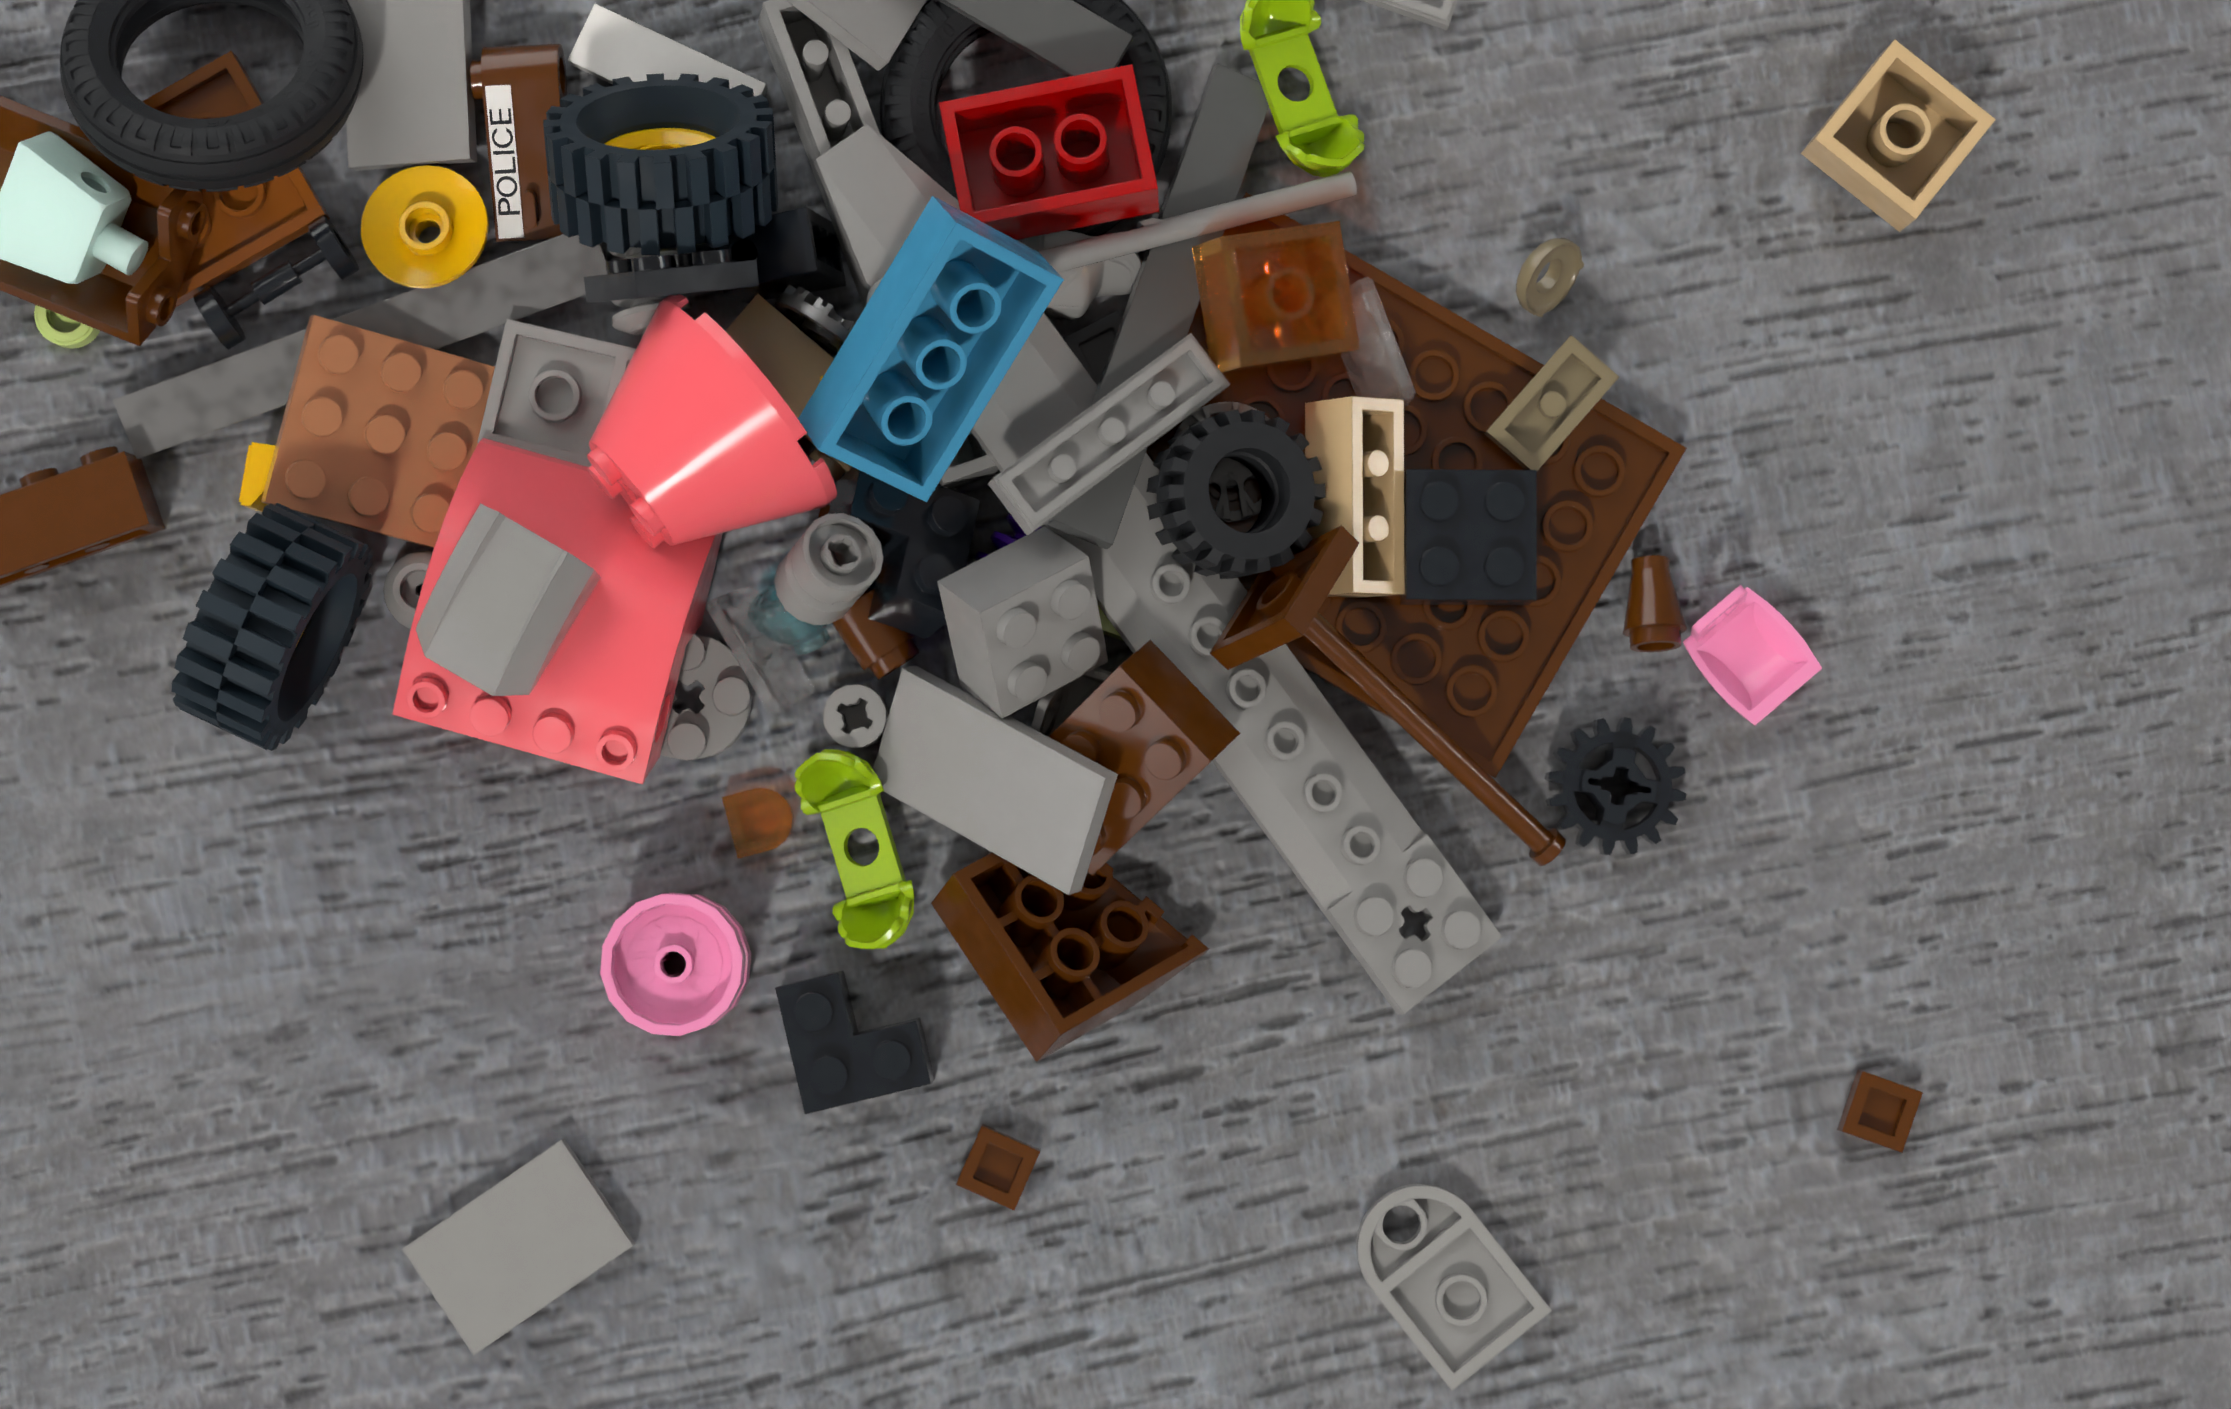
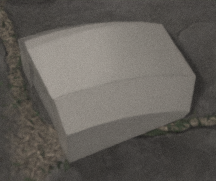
M480 503L445 565L417 624L416 632L424 656L492 696L529 695L601 577L593 568L569 552L514 522L500 512Z

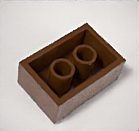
M1151 640L1124 661L1049 736L1051 739L1118 774L1088 868L1091 876L1240 734Z

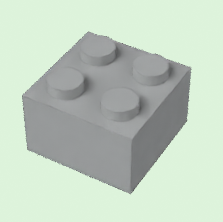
M1046 526L937 581L960 686L1002 719L1109 662L1089 556Z

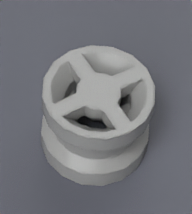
M860 684L845 685L835 690L827 699L823 709V724L828 735L838 744L851 749H866L881 740L889 716V709L884 699L871 688Z

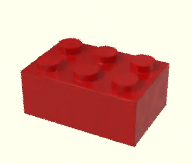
M1132 64L939 102L960 210L1009 237L1020 240L1159 212L1158 186Z

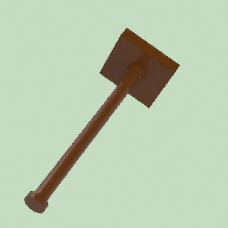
M1342 525L1311 540L1305 549L1293 551L1292 553L1295 558L1288 563L1270 568V571L1259 573L1210 652L1227 670H1230L1305 635L1530 848V858L1539 866L1550 863L1559 855L1565 846L1566 838L1555 828L1547 830L1318 613L1360 543Z

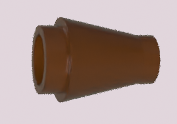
M1649 555L1632 559V574L1623 635L1630 639V649L1636 652H1663L1681 647V633L1685 632L1687 627L1670 573L1669 558L1661 555Z

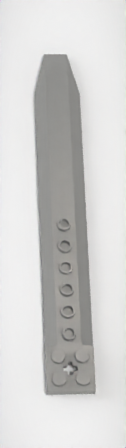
M868 123L814 161L861 279L868 291L877 281L884 277L932 196L960 210L956 198ZM1045 313L1039 319L971 430L1000 472L1091 406L1097 389V384ZM1145 453L1117 535L1110 548L1106 550L1048 526L1049 521L1043 524L1041 528L1046 526L1089 556L1098 606L1133 654L1151 640L1240 732L1212 762L1396 1014H1405L1501 939L1502 936L1429 835L1422 832L1286 644L1230 670H1227L1210 654L1248 592L1238 578L1220 579L1219 574L1206 577L1195 573L1196 564L1191 562L1181 565L1171 556L1177 549L1173 543L1161 545L1155 533L1164 528L1160 517L1150 520L1147 506L1157 503V494L1146 492L1148 478L1159 475V470L1153 465V461L1148 454ZM1406 907L1413 913L1422 911L1427 921L1423 925L1426 933L1421 940L1415 935L1404 938L1398 930L1405 923L1401 912Z

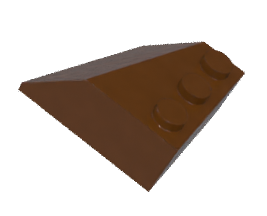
M992 852L953 873L931 902L1036 1062L1134 1006L1209 950L1194 935L1187 939L1161 917L1165 911L1147 896L1140 900L1113 877V868L1107 863L1093 876L1087 871L1082 890L1067 895Z

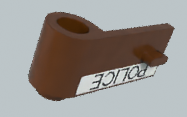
M541 44L483 47L481 60L471 61L470 80L474 99H483L496 242L546 240L563 234L560 232V224L554 225L551 216L543 120H547L546 112L550 107H560V99L567 95L566 65L562 45Z

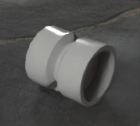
M844 513L826 514L814 520L777 566L774 583L778 599L785 610L796 619L812 625L831 624L841 619L880 574L883 563L881 543L874 531L859 518Z

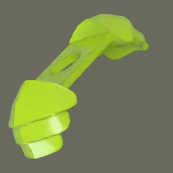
M1247 0L1240 16V40L1243 49L1249 50L1279 132V135L1275 137L1280 148L1294 165L1313 176L1328 177L1340 173L1364 150V133L1358 129V118L1356 115L1338 116L1308 35L1321 25V17L1314 10L1315 1ZM1295 68L1306 75L1310 84V92L1305 100L1292 101L1281 93L1278 86V76L1281 70Z
M824 749L801 764L796 769L794 775L797 779L795 791L801 797L802 812L806 815L821 813L846 899L833 906L832 914L839 922V934L845 939V943L849 947L885 949L905 933L914 914V888L912 880L906 881L880 796L884 789L877 774L867 761L849 751ZM858 828L870 830L876 836L879 843L878 856L869 865H861L855 862L848 852V839L852 832Z

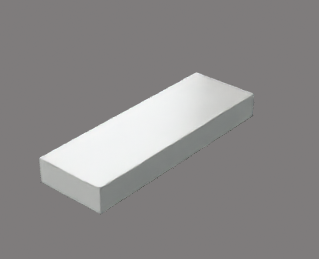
M594 4L568 58L570 65L612 85V79L628 76L633 82L647 81L646 74L664 73V80H678L681 74H696L699 77V82L707 83L713 77L729 80L730 89L743 84L753 89L754 96H765L768 90L766 83L597 4Z

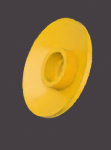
M430 165L404 169L383 181L368 199L361 219L362 243L370 261L386 278L411 288H434L448 284L464 275L476 263L484 250L489 230L487 209L476 188L457 172ZM428 227L440 229V234L434 241L429 243L419 241L420 234L424 229Z

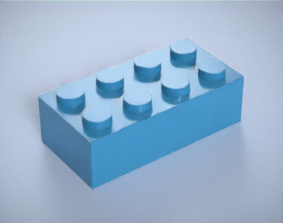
M932 196L798 420L819 451L927 502L1064 279L1038 251Z

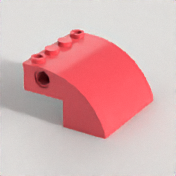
M483 438L479 441L458 483L432 552L408 638L392 715L643 785L645 778L660 758L685 648L702 624L723 533L672 546L663 541L653 549L630 522L629 518L634 514L626 500L620 493L613 499L609 498L591 477L587 470L589 467ZM480 503L500 512L514 522L569 552L593 568L601 577L529 695L492 696L426 658L416 632L417 624L430 595Z

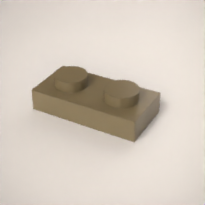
M1570 335L1484 434L1522 468L1538 471L1617 381L1619 376Z

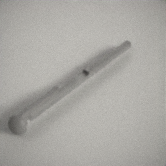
M1348 171L1165 219H1144L1137 222V229L1099 235L1038 252L1059 273L1350 198L1357 195L1356 181L1352 172ZM882 279L870 288L866 303L869 302Z

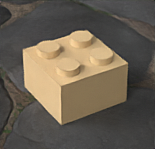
M1894 40L1870 66L1801 154L1900 232L1917 219L1996 119L1897 40Z

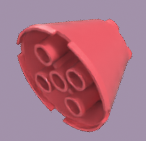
M681 294L668 295L659 302L589 441L591 452L587 454V458L592 465L587 470L591 477L609 498L613 499L619 493L622 495L634 514L629 518L630 522L653 549L663 541L672 546L826 507L837 497L836 485L825 461L820 458L812 465L806 453L797 442L807 434L803 425L757 365L706 312L694 320L681 309L689 303L688 299Z

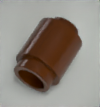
M868 587L841 619L833 622L832 625L862 669L865 671L870 668L877 680H880L911 660L920 651L912 640L916 635L868 619L874 590L871 591Z

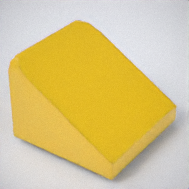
M252 442L248 446L239 502H241L242 506L263 512L264 507L269 505L262 503L261 500L276 446Z

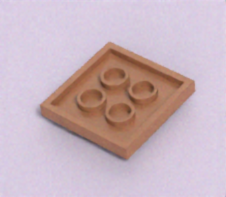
M311 315L261 502L273 505L279 503L299 513L434 548L458 483L478 445L477 442L495 366L317 315Z

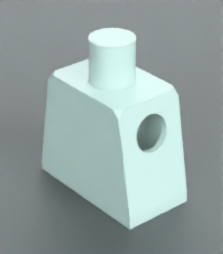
M48 131L18 143L0 191V259L65 283L78 284L100 274L106 264L128 276L132 275L146 256L148 242L121 228L131 202L129 191L61 137Z

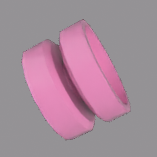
M663 893L636 902L615 920L602 945L600 975L609 1001L627 1022L651 1034L682 1036L716 1024L737 1006L749 983L751 951L743 927L726 907L698 894ZM675 951L684 957L686 968L682 974L669 975L666 972L664 962L671 960L669 952Z

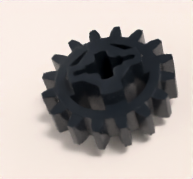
M1627 717L1620 718L1615 732L1610 731L1609 725L1604 718L1594 720V736L1591 738L1579 728L1573 730L1570 735L1576 748L1571 751L1558 747L1553 752L1554 756L1564 764L1562 771L1548 772L1545 775L1547 781L1559 784V793L1546 799L1547 806H1563L1566 812L1556 824L1560 830H1564L1576 825L1580 830L1575 844L1579 847H1585L1594 837L1598 838L1601 855H1611L1616 841L1621 842L1626 854L1637 853V837L1642 836L1651 844L1660 842L1661 838L1655 826L1658 822L1676 825L1679 819L1667 808L1670 802L1686 800L1687 795L1678 789L1672 788V779L1686 773L1685 768L1682 766L1668 767L1665 759L1675 749L1674 745L1667 743L1656 748L1651 744L1656 728L1651 725L1642 729L1638 735L1632 734V720ZM1608 744V750H1605V757L1602 763L1592 770L1578 769L1579 764L1589 752L1601 745ZM1634 749L1648 760L1653 768L1656 780L1646 779L1635 764L1636 751ZM1617 769L1620 770V781L1629 783L1630 787L1640 788L1642 792L1618 796L1615 804L1611 803V792L1602 790L1601 786L1589 784L1588 780L1597 781L1602 780V778L1613 777ZM1575 793L1585 794L1596 809V824L1589 820L1581 811L1576 801ZM1639 803L1653 804L1648 814L1641 821L1623 829V824H1626L1628 811Z

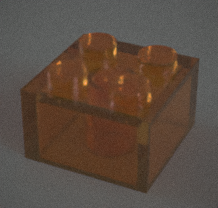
M1340 221L1221 236L1192 247L1209 357L1221 373L1318 360L1360 350Z

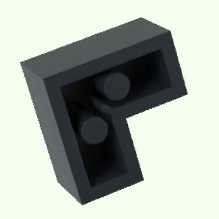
M852 467L835 483L837 497L831 502L828 514L844 513L859 518L874 531L881 543L883 563L881 572L877 576L868 619L927 639L946 624L937 581L967 566L980 500L937 485L929 500L925 502Z
M844 970L775 988L805 1114L929 1085L935 1080L920 1017L858 1032Z

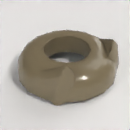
M1554 238L1540 244L1527 257L1517 277L1515 290L1519 304L1525 310L1538 317H1543L1545 313L1554 309L1566 297L1573 287L1580 269L1584 267L1580 247L1569 239ZM1550 262L1547 272L1545 273L1543 278L1536 283L1541 270L1547 263Z

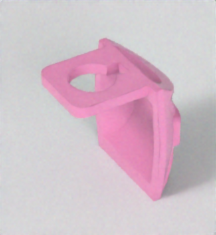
M1742 585L1738 586L1692 626L1691 635L1683 641L1693 662L1713 689L1729 706L1754 726L1822 670L1821 665L1805 640L1785 617L1750 588L1746 587L1744 589Z

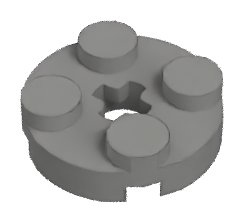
M693 635L686 645L677 684L682 682L687 686H691L696 681H699L704 687L699 696L704 707L697 714L688 708L679 714L673 707L678 698L675 693L660 754L664 757L693 761L717 756L730 748L741 737L749 723L752 709L749 673L741 659L730 648L713 638Z

